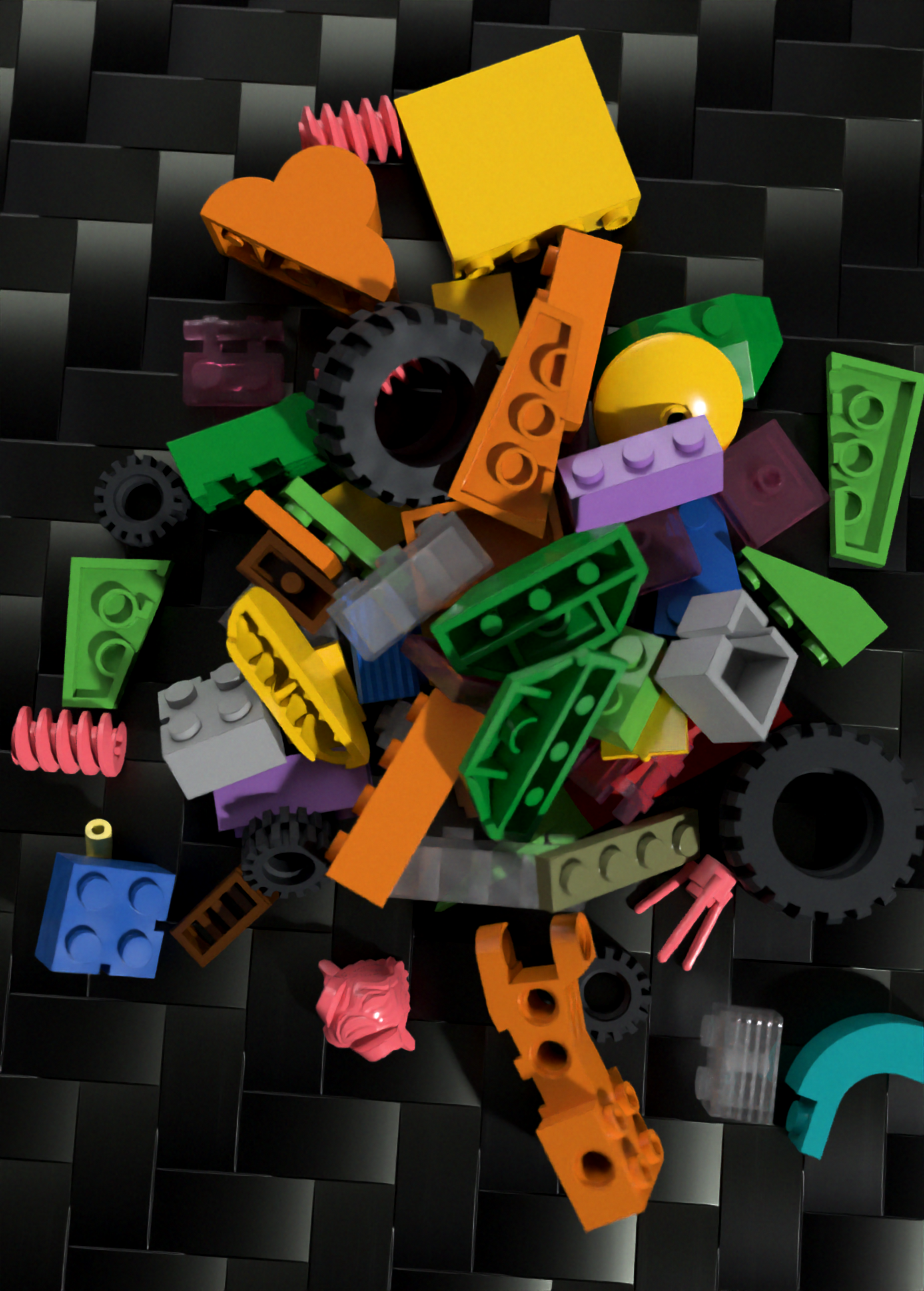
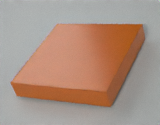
M255 489L245 500L244 504L263 525L278 535L333 584L345 572L343 565L334 552L260 489L259 491Z

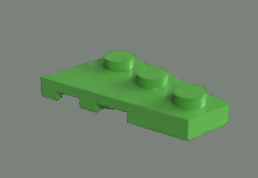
M299 476L284 484L272 497L275 503L282 507L284 511L304 528H308L323 540L322 543L334 552L340 561L345 562L348 560L362 572L359 575L360 579L381 596L385 592L391 595L402 594L414 580L412 576Z
M71 557L62 707L118 709L174 568V562L171 560Z

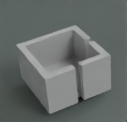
M744 589L693 596L676 631L680 640L671 642L655 676V680L712 743L765 741L798 659V655L775 627L765 628L768 622L767 617Z
M234 662L226 663L217 670L210 672L211 679L203 681L201 676L189 681L176 682L168 689L158 692L159 717L162 726H160L162 754L188 800L287 763L279 723Z

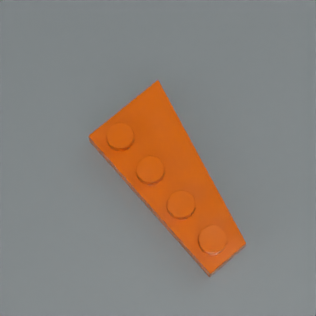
M534 297L447 496L543 539L584 320Z

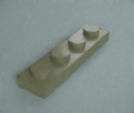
M681 806L536 854L538 908L555 913L699 859L700 833L698 809Z

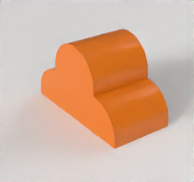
M318 145L301 150L282 166L274 182L260 177H242L229 181L211 194L200 212V216L220 254L351 316L361 309L374 313V307L377 303L393 301L400 304L394 260L388 245L383 240L373 176L366 164L358 156L344 148L332 145Z

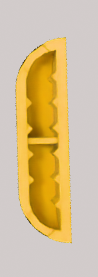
M253 587L245 592L235 603L228 619L226 646L234 663L297 749L305 757L314 762L317 758L332 764L346 765L345 769L357 768L367 764L370 757V748L361 719L347 695L281 603L266 590L260 587ZM344 746L347 751H333L329 748Z

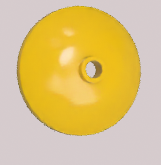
M678 332L651 335L638 340L622 350L603 372L593 398L592 419L594 430L600 445L604 446L667 426L668 417L675 412L683 413L681 421L705 414L724 453L732 442L741 421L743 410L742 386L732 363L710 342L691 334Z

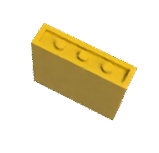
M579 34L394 100V109H396L401 138L408 143L452 260V273L455 280L465 276L468 279L483 277L492 272L496 265L512 259L515 263L528 261L536 257L541 252V249L548 247V245L559 243L565 228L584 234L602 227L605 230H614L626 225L636 214L641 193Z

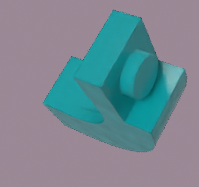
M890 1013L859 1014L847 1017L826 1027L802 1048L785 1078V1082L798 1095H801L800 1101L795 1100L792 1103L786 1120V1129L789 1132L788 1138L801 1153L821 1160L838 1105L847 1090L857 1081L874 1074L893 1073L924 1083V1023Z

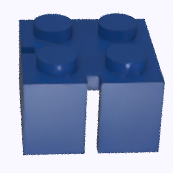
M57 852L35 957L50 971L99 974L101 968L108 975L155 978L164 931L156 927L155 924L156 920H167L176 875L156 864Z

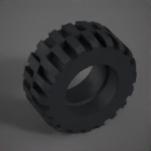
M393 301L377 303L374 307V313L361 309L349 316V322L352 326L350 329L345 330L336 327L327 337V340L332 344L327 355L317 352L312 363L313 367L319 369L316 382L307 381L305 397L314 401V409H308L305 413L308 428L318 433L313 443L319 454L329 460L328 466L337 475L371 498H377L386 505L400 508L406 503L413 509L430 506L432 498L441 504L453 500L447 494L503 370L502 366L495 364L501 360V354L494 342L483 339L484 331L471 321L460 319L458 314L411 301H404L402 304ZM415 358H427L436 368L441 382L442 399L438 416L429 431L417 442L404 448L389 450L382 446L375 429L374 408L378 393L388 376L400 365Z
M797 724L778 728V731L768 733L765 741H754L753 746L748 750L738 753L732 759L733 769L729 775H722L717 787L722 790L720 802L713 803L712 818L718 819L719 831L713 832L716 847L723 849L726 857L722 862L741 882L740 887L750 896L758 899L764 905L800 921L810 923L811 920H817L825 925L841 924L843 917L846 916L858 920L871 915L870 905L873 903L886 906L896 897L895 891L891 888L896 881L905 884L909 882L915 872L913 868L907 866L911 854L921 856L924 841L915 839L916 825H924V809L914 808L912 798L920 795L915 779L903 778L900 772L905 769L906 765L896 753H885L882 750L884 746L882 741L871 734L860 735L857 733L856 728L842 724ZM812 772L825 773L840 780L851 794L857 812V828L851 846L837 862L821 870L804 869L787 860L776 844L772 826L774 807L782 790L795 777Z

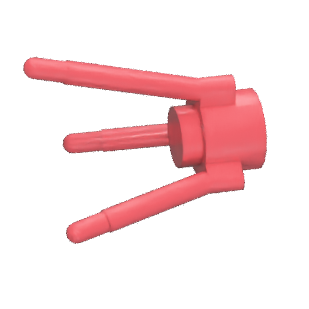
M708 854L705 855L699 864L695 861L686 863L677 874L634 906V912L641 914L685 881H690L685 890L696 901L657 955L659 962H666L705 907L708 908L709 911L682 963L684 971H689L692 968L723 907L733 896L730 890L738 881L728 868Z

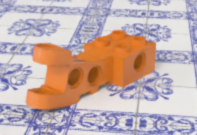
M582 912L553 916L550 927V939L555 964L523 968L522 961L516 960L513 942L507 928L508 922L479 926L476 933L475 950L489 1014L498 1032L505 1029L509 1030L521 1056L516 1057L514 1063L523 1081L533 1077L546 1103L538 1109L543 1120L536 1133L585 1231L587 1232L643 1212L664 1161V1151L658 1135L653 1129L647 1128L639 1113V1101L634 1088L628 1081H623L616 1066L606 1069L586 1030L578 978L585 973L596 958L592 934L586 916ZM536 988L548 991L553 996L555 1005L543 1002L538 996ZM548 1041H556L562 1045L566 1055L554 1052L549 1046Z

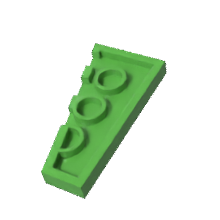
M830 352L826 357L830 557L881 568L886 563L923 400L924 374Z

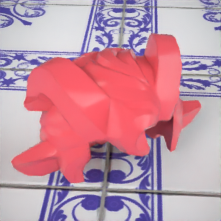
M390 956L386 960L383 958L377 961L372 959L360 960L353 965L349 964L343 969L335 965L331 960L323 959L319 961L318 968L323 974L325 988L320 995L316 1010L318 1016L325 1024L323 1031L329 1043L338 1048L350 1047L371 1062L377 1061L399 1048L408 1051L415 1050V1039L405 1027L411 1007L409 1005V982L407 981L409 974L404 969L403 961H396L394 957Z

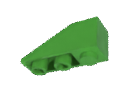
M748 546L734 555L740 581L751 591H756L757 589L770 603L767 609L773 619L783 628L789 629L791 627L803 641L800 647L812 663L820 668L825 666L828 670L843 667L888 628L854 588Z

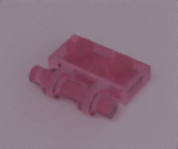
M204 315L202 320H184L183 333L185 340H203L204 342L203 353L184 352L183 402L187 406H273L284 398V357L282 353H265V340H284L283 321L264 320L263 315H248L247 320H221L219 315ZM222 340H247V353H222Z
M588 737L566 778L599 805H602L614 790L619 793L623 799L611 814L627 827L639 812L645 814L654 804L653 795L669 776L676 778L685 767L682 761L688 754L651 755L650 760L654 763L634 784L626 776L640 758L629 757L603 761L601 758V741ZM688 741V749L690 753L694 746Z

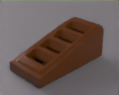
M240 864L169 932L198 964L204 968L279 898V892L274 891L271 897L262 895V887L254 891L249 887V881H244ZM225 892H227L229 896L246 913L243 917L224 898L223 894ZM210 906L230 927L228 931L207 910ZM197 920L217 942L211 946L192 923Z

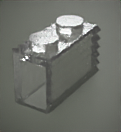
M713 1002L711 1015L705 1014L703 1016L701 1044L707 1047L708 1053L706 1056V1066H699L697 1069L695 1094L697 1099H702V1105L710 1116L772 1124L783 1017L774 1009Z

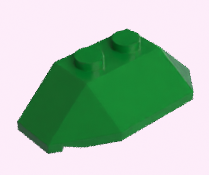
M731 293L637 319L601 338L591 384L595 393L597 384L607 366L622 350L631 344L651 335L678 332L700 337L716 346L732 363L738 374L742 386L743 402L752 400L756 396L783 345L770 297ZM675 412L671 414L667 419V423L682 419L683 413Z
M623 521L566 535L471 587L430 625V629L456 674L475 675L504 682L508 674L585 647L594 650L619 637L633 608L641 583H644L649 570Z
M585 647L507 675L458 767L478 818L490 839L530 843L628 667L629 662L623 657Z

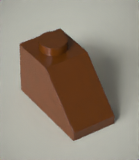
M268 530L235 568L256 587H260L273 595L289 615L313 636L318 633L348 598L328 578L271 530Z

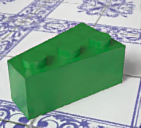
M297 392L283 398L276 405L167 442L169 451L192 500L213 518L243 504L255 489L257 491L260 489L263 493H267L286 484L297 476L301 477L329 464V460L319 454L313 443L318 433L308 428L305 412L308 409H314V401L305 397L304 392Z

